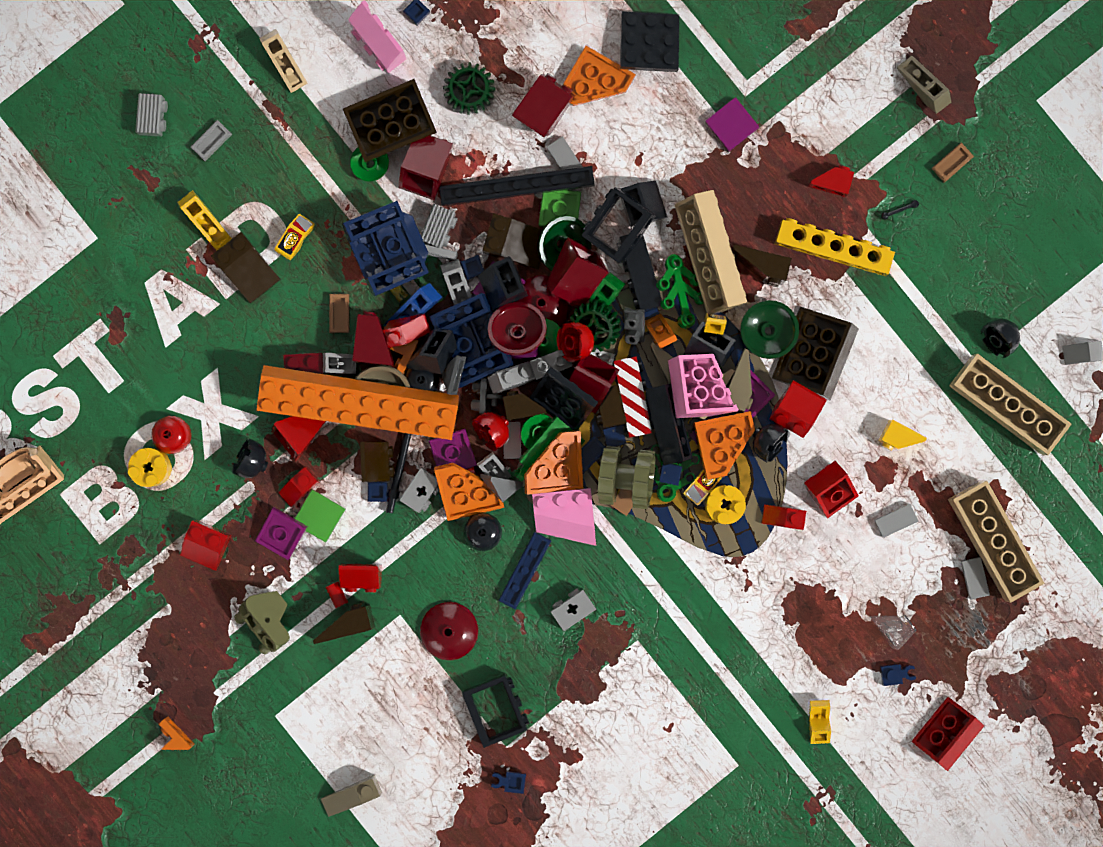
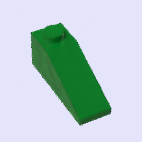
M609 273L601 281L589 300L592 304L595 300H598L599 305L605 302V307L608 308L623 289L625 283L612 273ZM592 314L583 316L581 320L591 319Z

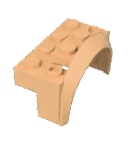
M41 446L37 448H20L0 459V489L2 490L0 492V524L64 480V474ZM33 474V475L30 476L28 479H26L25 481H23L22 483H20L18 486H16L15 488H13L12 490H10V489H11L13 486H15L17 483H19L20 481H22L23 479H25V478L28 477L29 475Z

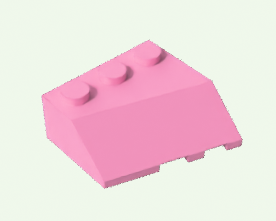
M363 0L348 19L353 29L351 33L357 41L362 40L365 44L363 48L369 56L372 54L375 56L377 66L382 71L385 69L389 74L406 60V56L398 42L387 29L383 28V24L377 15L371 14L369 5Z
M714 354L678 355L668 360L676 418L706 417L739 411L737 405L733 404L729 388H726L724 384L723 374Z
M591 488L532 494L537 533L596 546Z

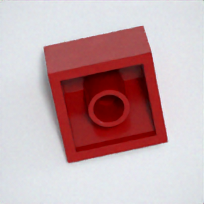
M793 380L775 404L770 420L804 438L814 425L827 399Z
M833 461L804 482L809 494L827 519L859 497L848 474L836 461Z
M192 520L184 537L180 556L217 571L232 535L201 521Z
M382 564L339 565L340 588H345V592H357V588L365 589V592H376V589L381 588Z

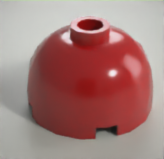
M580 322L565 323L563 328L558 330L557 347L563 351L564 356L562 357L568 362L580 361V359H584L591 354L594 348V336L589 327Z
M485 412L473 419L472 426L480 440L484 438L488 442L485 445L490 450L497 451L507 442L509 438V422L503 415L499 416L497 413Z
M166 416L154 424L151 438L155 447L161 452L177 454L184 451L188 446L192 433L190 426L180 417Z

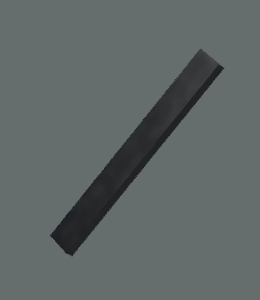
M587 166L439 186L441 206L593 187L595 184L593 167Z

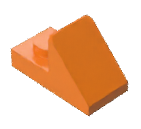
M661 313L645 321V326L650 336L660 349L677 340Z
M418 340L389 348L403 356L402 359H397L394 366L403 375L407 370L406 365L420 343Z
M169 716L159 723L162 727L160 729L162 733L172 738L162 750H189L195 745Z

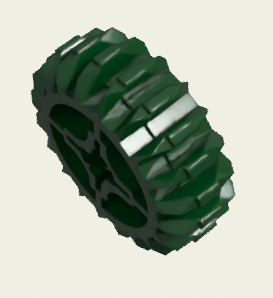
M468 62L467 68L461 63L460 70L456 66L453 67L455 74L448 72V76L451 79H444V82L448 85L443 86V90L449 91L444 94V97L450 98L447 101L448 105L454 103L452 107L454 111L460 107V114H463L464 109H467V115H470L473 109L474 113L478 114L477 108L480 107L484 111L485 107L483 104L490 106L491 103L488 99H494V95L489 93L495 91V87L491 86L494 84V79H489L491 77L490 72L484 74L486 71L485 67H482L479 71V64L477 63L474 68H472L471 62ZM464 75H470L466 81H457ZM476 77H479L484 82L485 91L475 85ZM472 83V88L475 90H470L466 94V88ZM454 87L463 92L462 101L454 95ZM482 96L476 102L468 103L470 98Z
M590 300L587 301L586 305L580 304L579 308H575L574 314L570 316V322H580L588 326L594 336L592 352H595L597 348L600 352L604 348L609 349L611 344L614 345L616 343V339L620 336L619 331L621 330V326L618 325L621 320L615 318L617 312L612 313V306L606 308L605 302L599 305L598 300H595L593 304ZM592 314L591 319L581 320L583 316ZM609 332L606 337L598 338L600 333Z

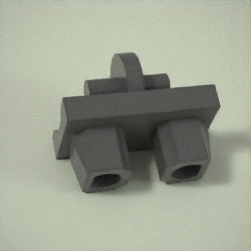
M625 308L624 310L625 341L627 344L644 343L645 341L644 309L633 310Z
M482 378L480 381L472 383L473 392H480V400H472L471 410L478 411L481 414L492 412V406L497 407V399H503V395L493 394L487 378Z

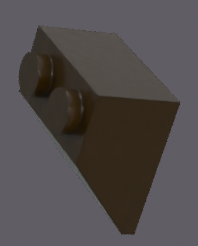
M619 384L614 385L600 407L599 413L596 414L598 426L602 425L603 429L627 423Z
M518 391L507 392V396L503 397L508 422L529 418L538 414H546L545 408L523 393L519 394Z

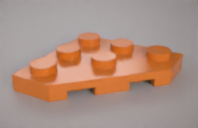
M585 46L563 84L573 89L572 93L576 96L570 105L576 106L626 93L636 74L629 70L620 69L619 64Z
M751 411L693 423L706 481L725 477L729 473L732 465L755 431Z
M563 431L557 434L524 474L525 494L583 489L581 431Z
M455 463L434 467L448 521L504 508V503L474 473Z

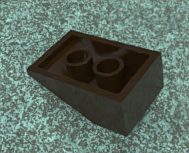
M493 213L482 250L483 254L500 259L510 256L514 263L539 270L541 259L538 253V240L542 230Z
M242 232L211 255L216 264L250 303L254 302L281 280Z
M735 244L731 248L734 257L762 281H766L767 285L778 287V285H782L787 281L792 258Z
M360 442L362 482L391 481V477H394V466L390 465V458H393V446H389V442Z
M364 602L351 606L350 610L316 637L313 643L318 644L372 630L375 627L370 604L365 605Z

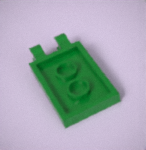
M555 416L519 458L518 461L522 465L514 472V475L523 481L526 471L557 434L573 430ZM581 438V446H582V444L585 442V440H584L583 438Z

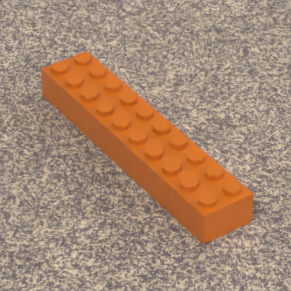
M264 365L261 373L256 411L452 440L459 395Z

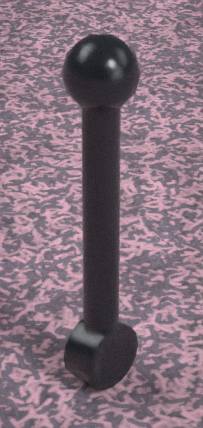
M914 200L911 204L888 213L883 212L881 218L886 220L889 216L901 211L917 208L919 202Z

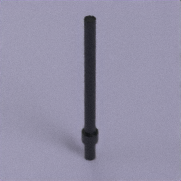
M404 433L392 486L387 495L389 497L386 508L387 513L393 514L396 499H399V486L412 434Z

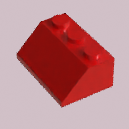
M947 697L911 742L948 771L983 729L984 725L950 697Z

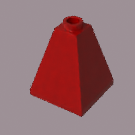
M291 416L275 422L271 432L296 462L326 421Z

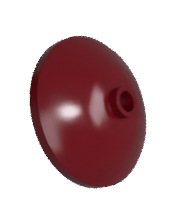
M540 275L525 280L524 286L528 296L516 302H524L535 306L541 311L545 319H550L559 326H562L569 315L571 305L564 299H556L550 294L546 284L550 276ZM539 300L545 301L543 307L538 305Z
M512 302L501 306L492 314L488 323V335L491 343L499 351L509 355H524L534 351L543 342L547 331L546 320L541 311L535 306L524 302Z
M443 602L433 606L425 614L420 626V636L424 647L430 654L442 660H456L464 657L473 649L478 638V624L473 613L464 605L456 602ZM451 629L452 635H446L445 630Z

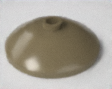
M386 365L368 367L355 378L357 380L410 388L407 378L399 370Z

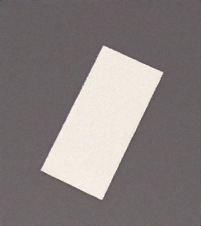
M509 422V438L504 444V459H517L521 457L520 422Z

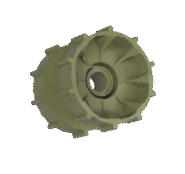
M606 446L603 451L598 477V503L613 505L616 502L619 489L631 490L633 508L648 509L655 477V451L640 450L636 464L626 465L621 464V447Z

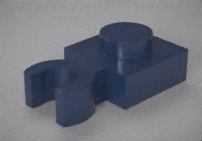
M901 664L880 666L882 685L903 684L902 678L915 680L916 676L908 675V670L915 669V666L907 665L903 669H901Z
M507 771L506 777L498 772L492 774V777H498L500 780L499 783H492V788L505 786L504 792L524 794L526 773Z

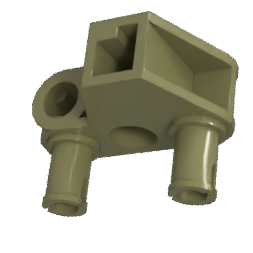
M277 591L249 596L239 606V612L234 616L238 624L245 622L261 641L259 651L264 655L277 651L290 640L289 633L280 622L288 604Z

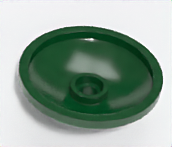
M559 216L548 222L541 231L538 240V253L542 263L550 271L553 270L567 238L591 249L592 243L581 236L584 232L583 228L586 226L581 220L571 216Z
M768 300L753 305L745 313L741 322L740 333L744 345L751 353L761 358L775 359L787 354L794 347L799 336V324L795 314L788 306L778 301ZM766 327L771 329V334L765 333Z

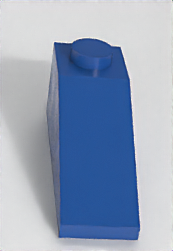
M428 283L419 288L388 321L426 314L442 296Z

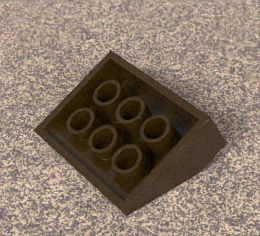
M415 79L343 108L365 163L437 133Z
M800 306L796 315L799 324L797 342L787 354L779 358L772 379L790 385L794 380L823 398L831 400L859 328L851 322Z

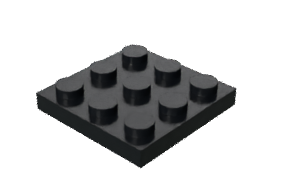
M622 11L620 69L678 72L679 14Z
M552 367L547 370L530 396L531 400L545 408L554 417L557 416L573 431L581 427L598 403L593 396L581 390L574 382L569 381Z

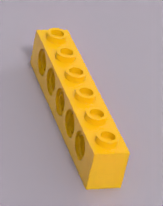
M790 218L780 222L774 245L882 276H887L890 272L895 252L890 251L891 248L888 246L879 245V247H876L870 241H855L850 235L842 234V236H838L832 230H817L814 225L805 224L803 226L797 224L798 221ZM799 231L802 234V240L794 239L793 232ZM813 236L820 238L821 244L819 246L812 243ZM831 242H837L839 244L838 251H833L831 249ZM850 247H855L857 249V256L854 257L850 255ZM869 252L876 255L875 262H871L868 259Z

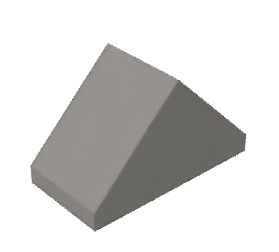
M1102 341L1062 346L1065 365L1103 361Z
M323 353V373L356 374V363L352 361L353 355Z
M493 452L477 463L485 475L506 479L511 477Z

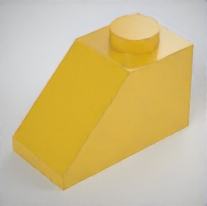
M892 419L888 421L879 441L882 442L881 446L892 451L893 449H901L925 442L927 438Z

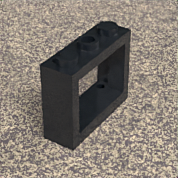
M614 187V189H610L606 194V200L603 205H599L596 208L592 221H588L585 224L586 226L583 228L584 232L581 236L617 263H624L656 217V214L621 188ZM621 197L643 215L618 251H616L597 237L595 233Z
M506 674L462 691L483 748L527 731V725L530 724L526 713L522 714L520 710L522 703L519 695L515 696L512 690L515 688L511 677L507 678ZM503 683L519 725L489 737L472 694Z

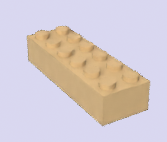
M714 190L693 194L676 203V212L707 313L716 314L747 303L746 293L743 290L740 273L736 267L735 257L730 247L729 237L724 227L723 217L720 214Z
M974 354L969 358L949 385L1042 456L1051 453L1072 425L979 354Z
M981 480L948 499L1004 601L1011 603L1045 584L987 480Z

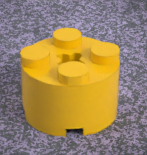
M155 448L139 449L131 456L128 463V475L136 484L143 487H156L165 483L172 472V465L168 455ZM148 464H151V467L153 468L152 471H148Z
M720 485L714 487L707 495L705 510L713 521L721 524H732L738 521L744 514L746 502L743 494L736 487ZM722 500L729 501L728 509L721 508Z

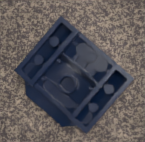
M398 201L342 224L356 262L374 297L429 273L425 265L428 250L413 216L402 212Z
M483 293L430 316L434 328L453 331L457 349L450 361L456 356L466 357L459 388L514 365L512 356L499 351L489 339L488 323L494 311H492L488 299Z

